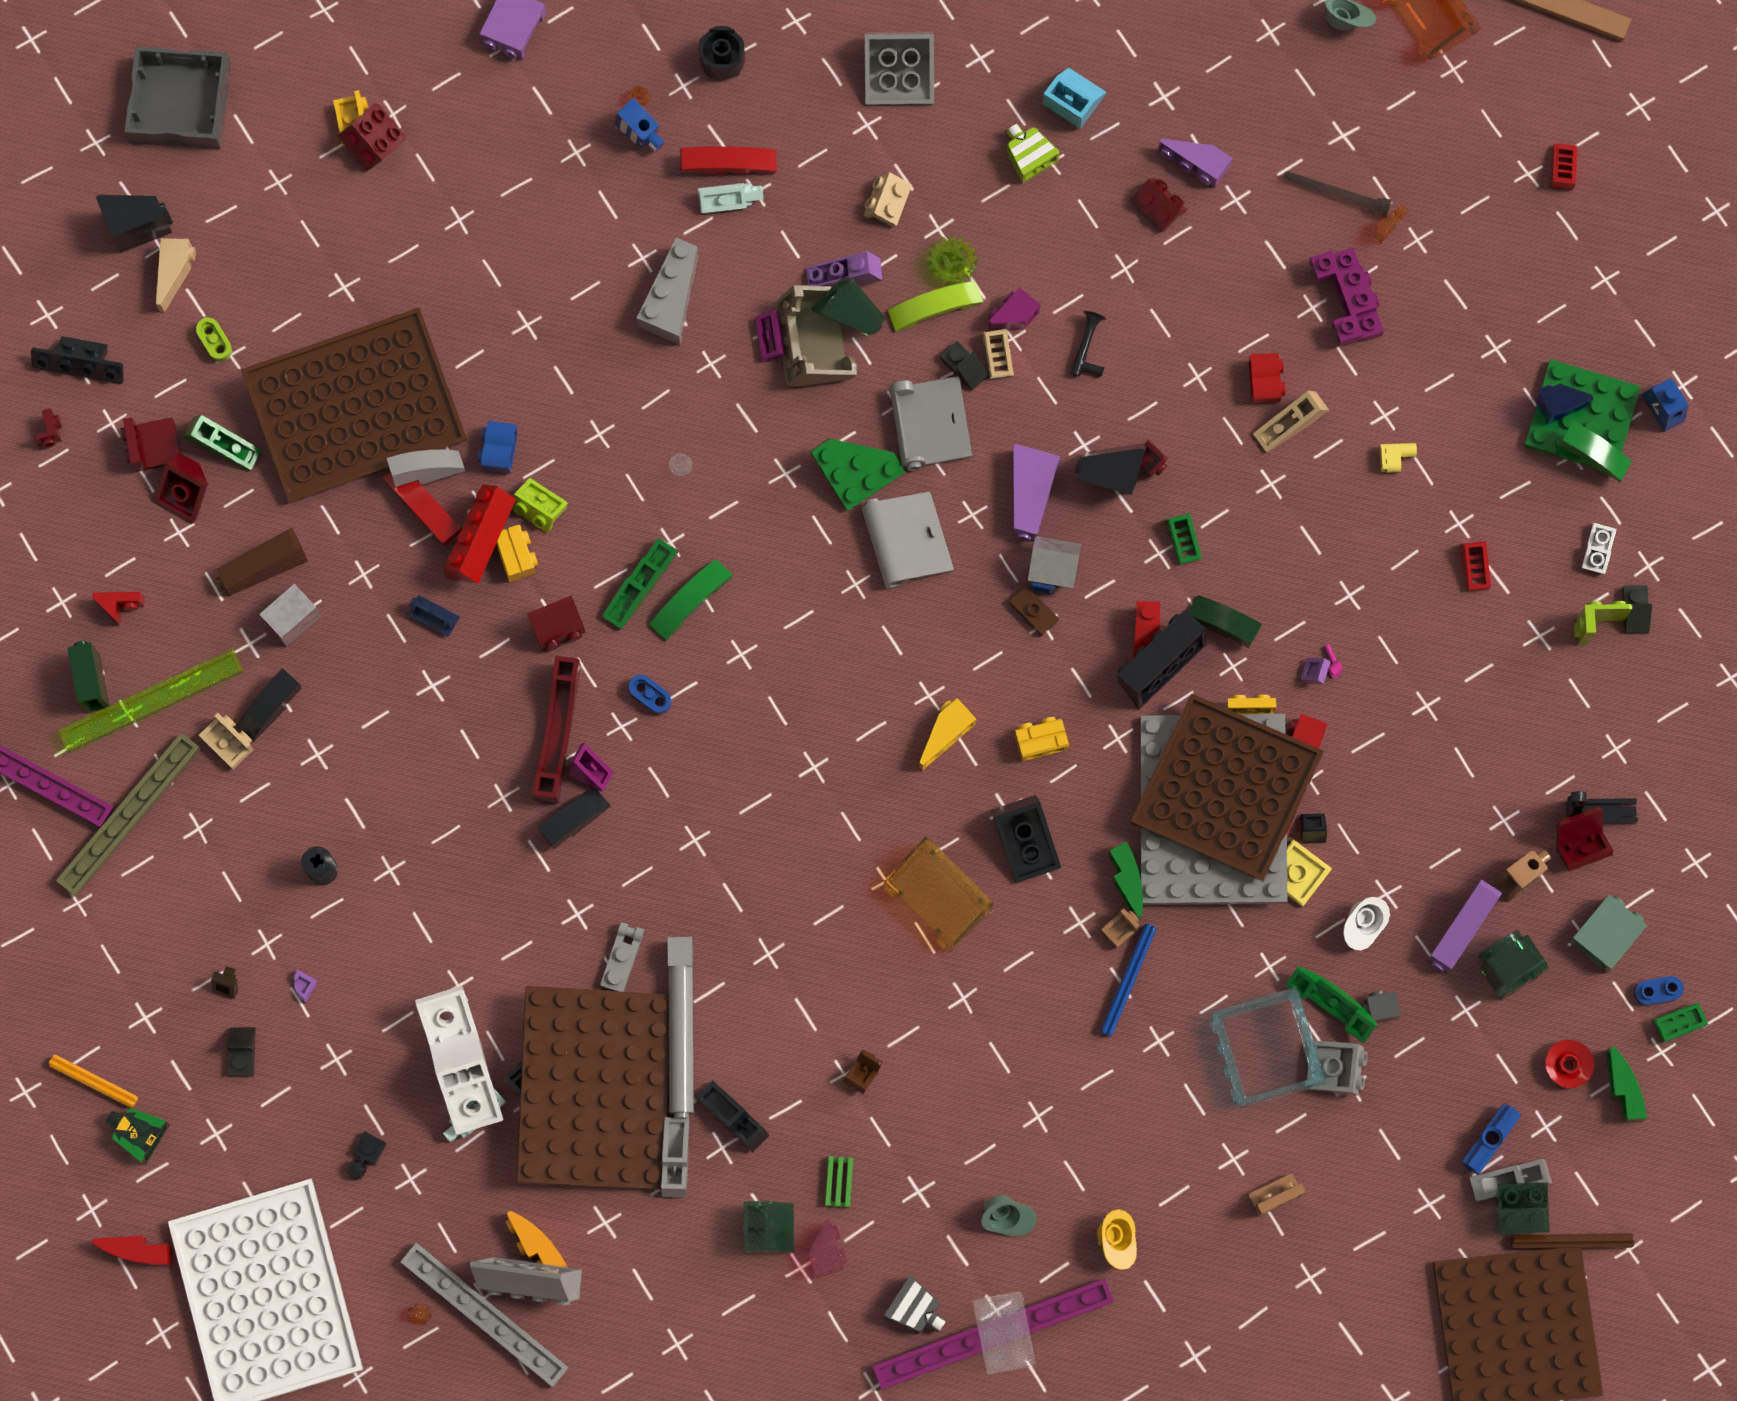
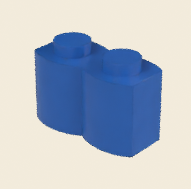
M488 421L487 427H483L481 440L485 441L483 449H479L478 463H481L482 470L511 474L518 434L516 424Z

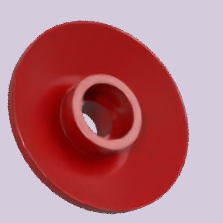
M1570 1039L1562 1040L1554 1044L1547 1052L1545 1068L1548 1076L1555 1084L1564 1088H1577L1584 1085L1591 1078L1594 1071V1058L1591 1051L1583 1043ZM1564 1062H1571L1572 1069H1566Z

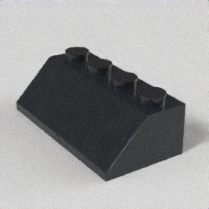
M1186 610L1180 615L1175 614L1163 631L1159 630L1154 634L1151 639L1152 642L1146 647L1142 646L1135 653V658L1130 663L1125 662L1118 670L1117 678L1119 685L1139 710L1207 645L1205 627Z

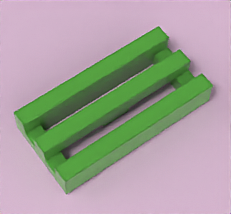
M829 1156L825 1206L850 1208L853 1158ZM833 1163H838L836 1201L834 1202L831 1201ZM843 1163L848 1164L845 1202H841Z

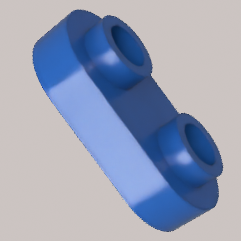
M636 675L630 680L629 691L633 698L655 714H664L669 711L672 701L670 694L645 675ZM643 685L646 688L643 692H638L637 687ZM661 699L664 701V704L657 706L655 704L656 701Z
M1674 976L1646 980L1636 986L1634 997L1643 1006L1672 1002L1681 997L1684 986L1681 980ZM1668 984L1675 986V992L1668 990ZM1644 989H1650L1652 995L1646 996L1644 994Z

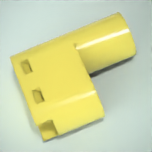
M1416 443L1380 444L1381 472H1401V458L1417 456Z

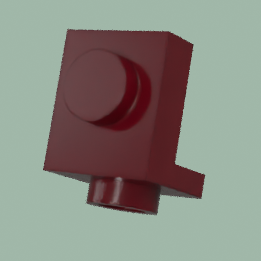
M51 408L42 410L47 432L33 436L38 447L49 448L62 441L59 429L62 428L59 415L54 414Z
M1148 439L1144 443L1147 444L1141 466L1148 472L1150 477L1154 473L1159 476L1168 467L1165 462L1169 458Z

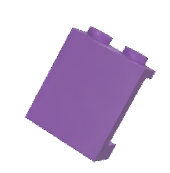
M496 0L480 32L483 45L491 50L498 49L503 51L506 56L512 59L517 57L523 60L525 56L524 50L539 20L543 21L546 15L545 4L536 0Z

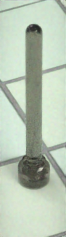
M1289 171L1283 174V178L1286 181L1373 208L1374 212H1378L1377 215L1385 218L1392 203L1391 199L1385 197L1375 200Z

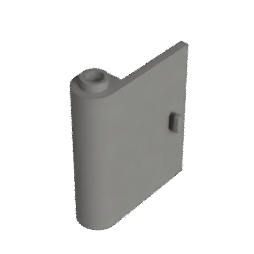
M959 376L913 384L911 381H898L889 385L903 468H907L908 471H916L921 469V466L973 457Z
M930 492L880 501L874 498L865 502L861 509L885 588L891 589L902 586L910 579L954 571Z

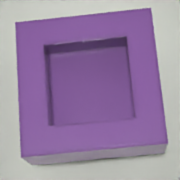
M1307 658L1300 680L1305 683L1324 684L1330 661L1325 658Z

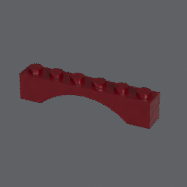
M555 656L548 718L533 789L535 801L559 804L581 671V663L577 658Z

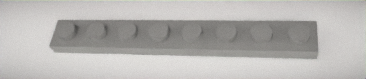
M415 1243L401 1260L403 1265L553 1388L569 1369L568 1366L419 1244Z

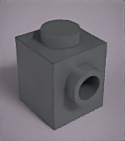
M1384 990L1369 993L1370 997L1364 1000L1365 1004H1362V1007L1371 1015L1376 1023L1398 1020L1401 1016L1396 992L1384 994Z

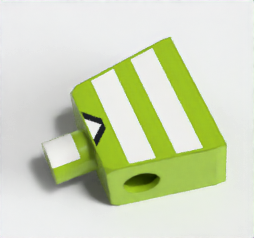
M1016 124L1008 129L1007 134L1012 141L1007 144V154L1022 184L1059 161V150L1036 128L1033 127L1024 133L1020 126Z

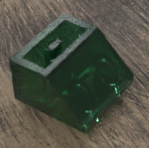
M1548 1183L1497 1184L1494 1204L1495 1232L1499 1234L1550 1232Z
M743 1201L744 1253H794V1203Z

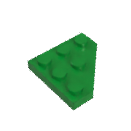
M831 438L826 439L809 451L847 511L905 473L896 455L891 451Z

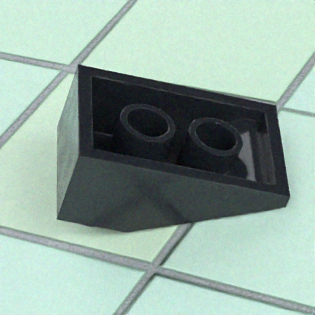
M1037 795L991 810L1015 883L1061 868Z

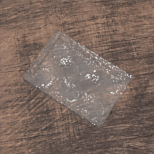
M1022 1291L972 1300L987 1375L1036 1366Z

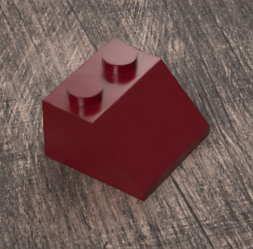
M572 595L527 613L542 651L546 649L547 651L555 650L560 647V643L568 640L569 642H574L582 638V634L586 633Z

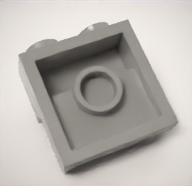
M1311 1040L1306 1089L1358 1096L1359 1090H1363L1365 1084L1364 1076L1361 1075L1362 1066L1367 1064V1052L1364 1051V1047L1353 1043Z

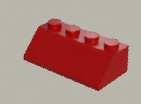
M481 485L471 510L467 514L463 528L457 537L454 548L448 557L444 568L446 578L479 584L516 499L498 486Z

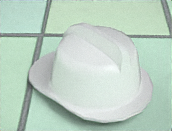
M1369 897L1352 906L1343 929L1344 940L1349 947L1354 950L1368 948L1385 928L1389 921L1390 912L1384 900L1378 897Z

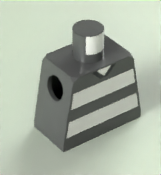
M911 1276L908 1277L884 1315V1318L919 1334L922 1333L926 1325L939 1333L947 1321L935 1313L940 1304L939 1301Z

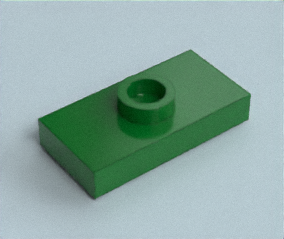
M1699 1002L1653 1020L1662 1044L1709 1025Z

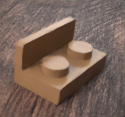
M1288 1174L1251 1192L1249 1198L1260 1217L1303 1196L1306 1191L1302 1183L1298 1185L1293 1174Z

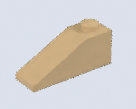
M161 238L156 296V306L160 312L166 311L191 270V261H195V247H192L189 239Z
M1307 391L1253 434L1264 450L1269 452L1310 426L1327 413L1329 409L1317 392Z

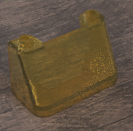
M926 836L883 881L885 892L893 899L895 897L902 898L935 931L934 933L937 937L934 940L944 950L948 948L951 952L993 912V903L989 897Z

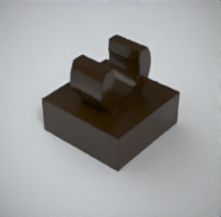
M226 966L223 974L214 972L211 979L212 992L235 999L238 993V979H235L236 975H234L236 969Z

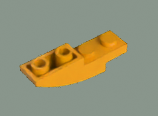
M512 1211L507 1213L509 1220L505 1222L511 1234L517 1233L520 1242L516 1244L522 1256L528 1255L530 1259L539 1256L540 1259L536 1260L537 1263L568 1267L552 1242L536 1226Z

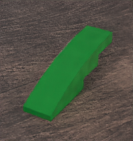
M657 538L646 557H642L631 576L626 578L602 616L618 628L623 629L663 576L679 550L663 539Z

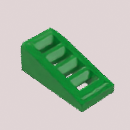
M1190 513L1166 519V527L1178 564L1181 565L1202 559ZM1185 523L1186 527L1175 529V524ZM1188 532V536L1177 537L1178 533ZM1191 541V545L1184 547L1179 545L1181 542ZM1194 550V554L1182 556V552Z

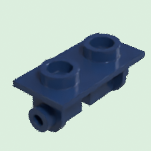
M420 595L416 599L413 598L409 604L411 608L407 616L449 637L460 616Z

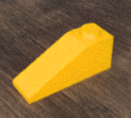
M958 698L953 702L947 701L940 708L941 712L938 715L920 760L919 768L922 771L976 725V718Z

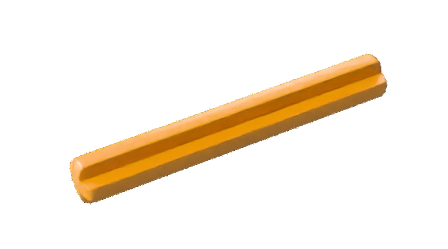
M53 1055L49 1061L51 1068L130 1108H133L137 1103L138 1097L57 1055Z

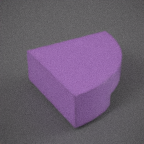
M296 969L293 978L294 988L297 995L307 1003L318 984V980Z

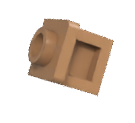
M1123 908L1115 918L1101 929V932L1118 949L1139 930V919L1131 910L1127 912Z

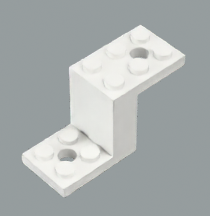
M463 986L415 1000L430 1045L435 1072L456 1135L503 1121L499 1103L489 1076L483 1048ZM449 1011L453 1015L448 1020H442L439 1018L440 1014ZM470 1101L479 1102L478 1107L474 1109H469L466 1105Z

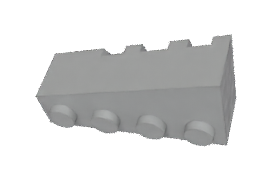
M679 238L675 239L637 316L639 328L678 345H681L683 327L685 325L698 261L697 246Z

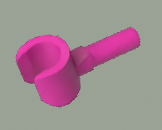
M1327 644L1324 648L1331 662L1327 672L1334 679L1342 673V664L1336 660L1330 644Z

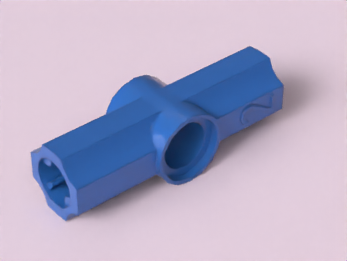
M1505 1103L1502 1104L1461 1163L1465 1168L1477 1175L1481 1173L1521 1117L1517 1110ZM1487 1133H1492L1496 1136L1497 1143L1495 1145H1490L1486 1142L1485 1136Z

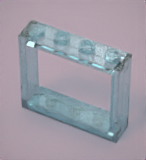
M1296 987L1211 1012L1213 1019H1210L1213 1033H1218L1220 1042L1216 1043L1220 1057L1224 1056L1227 1064L1223 1066L1225 1077L1227 1080H1231L1233 1085L1230 1094L1234 1104L1238 1103L1240 1108L1326 1084L1300 993ZM1290 1000L1312 1079L1246 1098L1224 1019Z

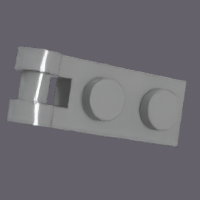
M621 922L600 987L611 991L625 992L645 929L639 927L634 929L628 927L629 924ZM625 936L633 938L632 945L624 943Z

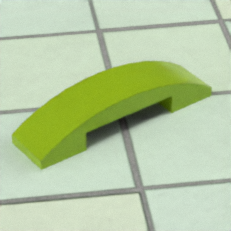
M976 281L965 282L936 289L909 299L889 309L888 314L896 333L917 326V322L959 308L962 311L983 304V300Z

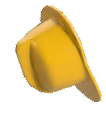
M1113 1210L1106 1215L1103 1222L1099 1225L1097 1239L1103 1247L1106 1260L1111 1266L1120 1270L1128 1269L1134 1264L1137 1253L1135 1224L1132 1217L1126 1211Z

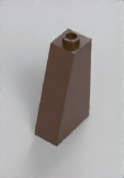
M290 528L219 567L217 570L220 576L216 579L221 590L226 589L231 596L306 563L308 560L293 528Z

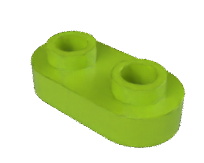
M203 318L196 326V332L211 358L219 362L227 360L232 354V346L218 322L213 318ZM208 329H213L211 334H205ZM219 348L225 349L223 353H217V350Z

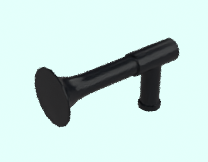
M1083 311L1087 317V325L1070 374L1080 377L1082 370L1102 377L1105 367L1085 362L1095 328L1100 321L1106 320V317L1096 312Z

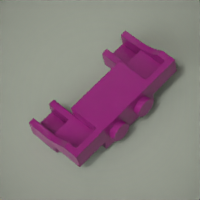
M1354 248L1336 253L1330 251L1310 257L1309 264L1314 268L1316 283L1334 278L1333 282L1346 316L1332 322V328L1336 329L1339 337L1338 345L1342 346L1356 341L1381 337L1384 330L1376 311L1377 306H1379V300L1376 293L1371 291L1370 275L1368 272H1364L1362 265L1360 266Z

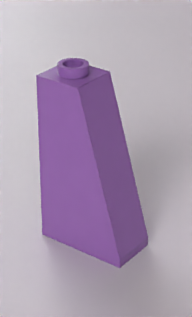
M1014 444L1013 535H1016L1022 541L1030 542L1031 540L1035 541V536H1038L1058 469L1060 456Z
M1483 880L1478 883L1428 960L1432 962L1431 966L1442 973L1444 971L1447 973L1451 971L1502 893Z

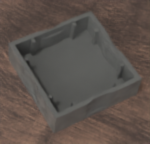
M135 46L132 69V93L128 101L124 131L129 143L221 149L231 71V61L228 54L225 52L196 50L180 52L168 48Z

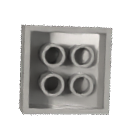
M934 32L865 33V104H934Z

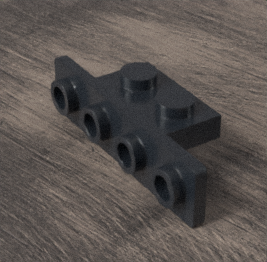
M62 336L55 351L35 347L31 349L33 368L120 384L124 381L123 364L104 360L108 352L107 344Z

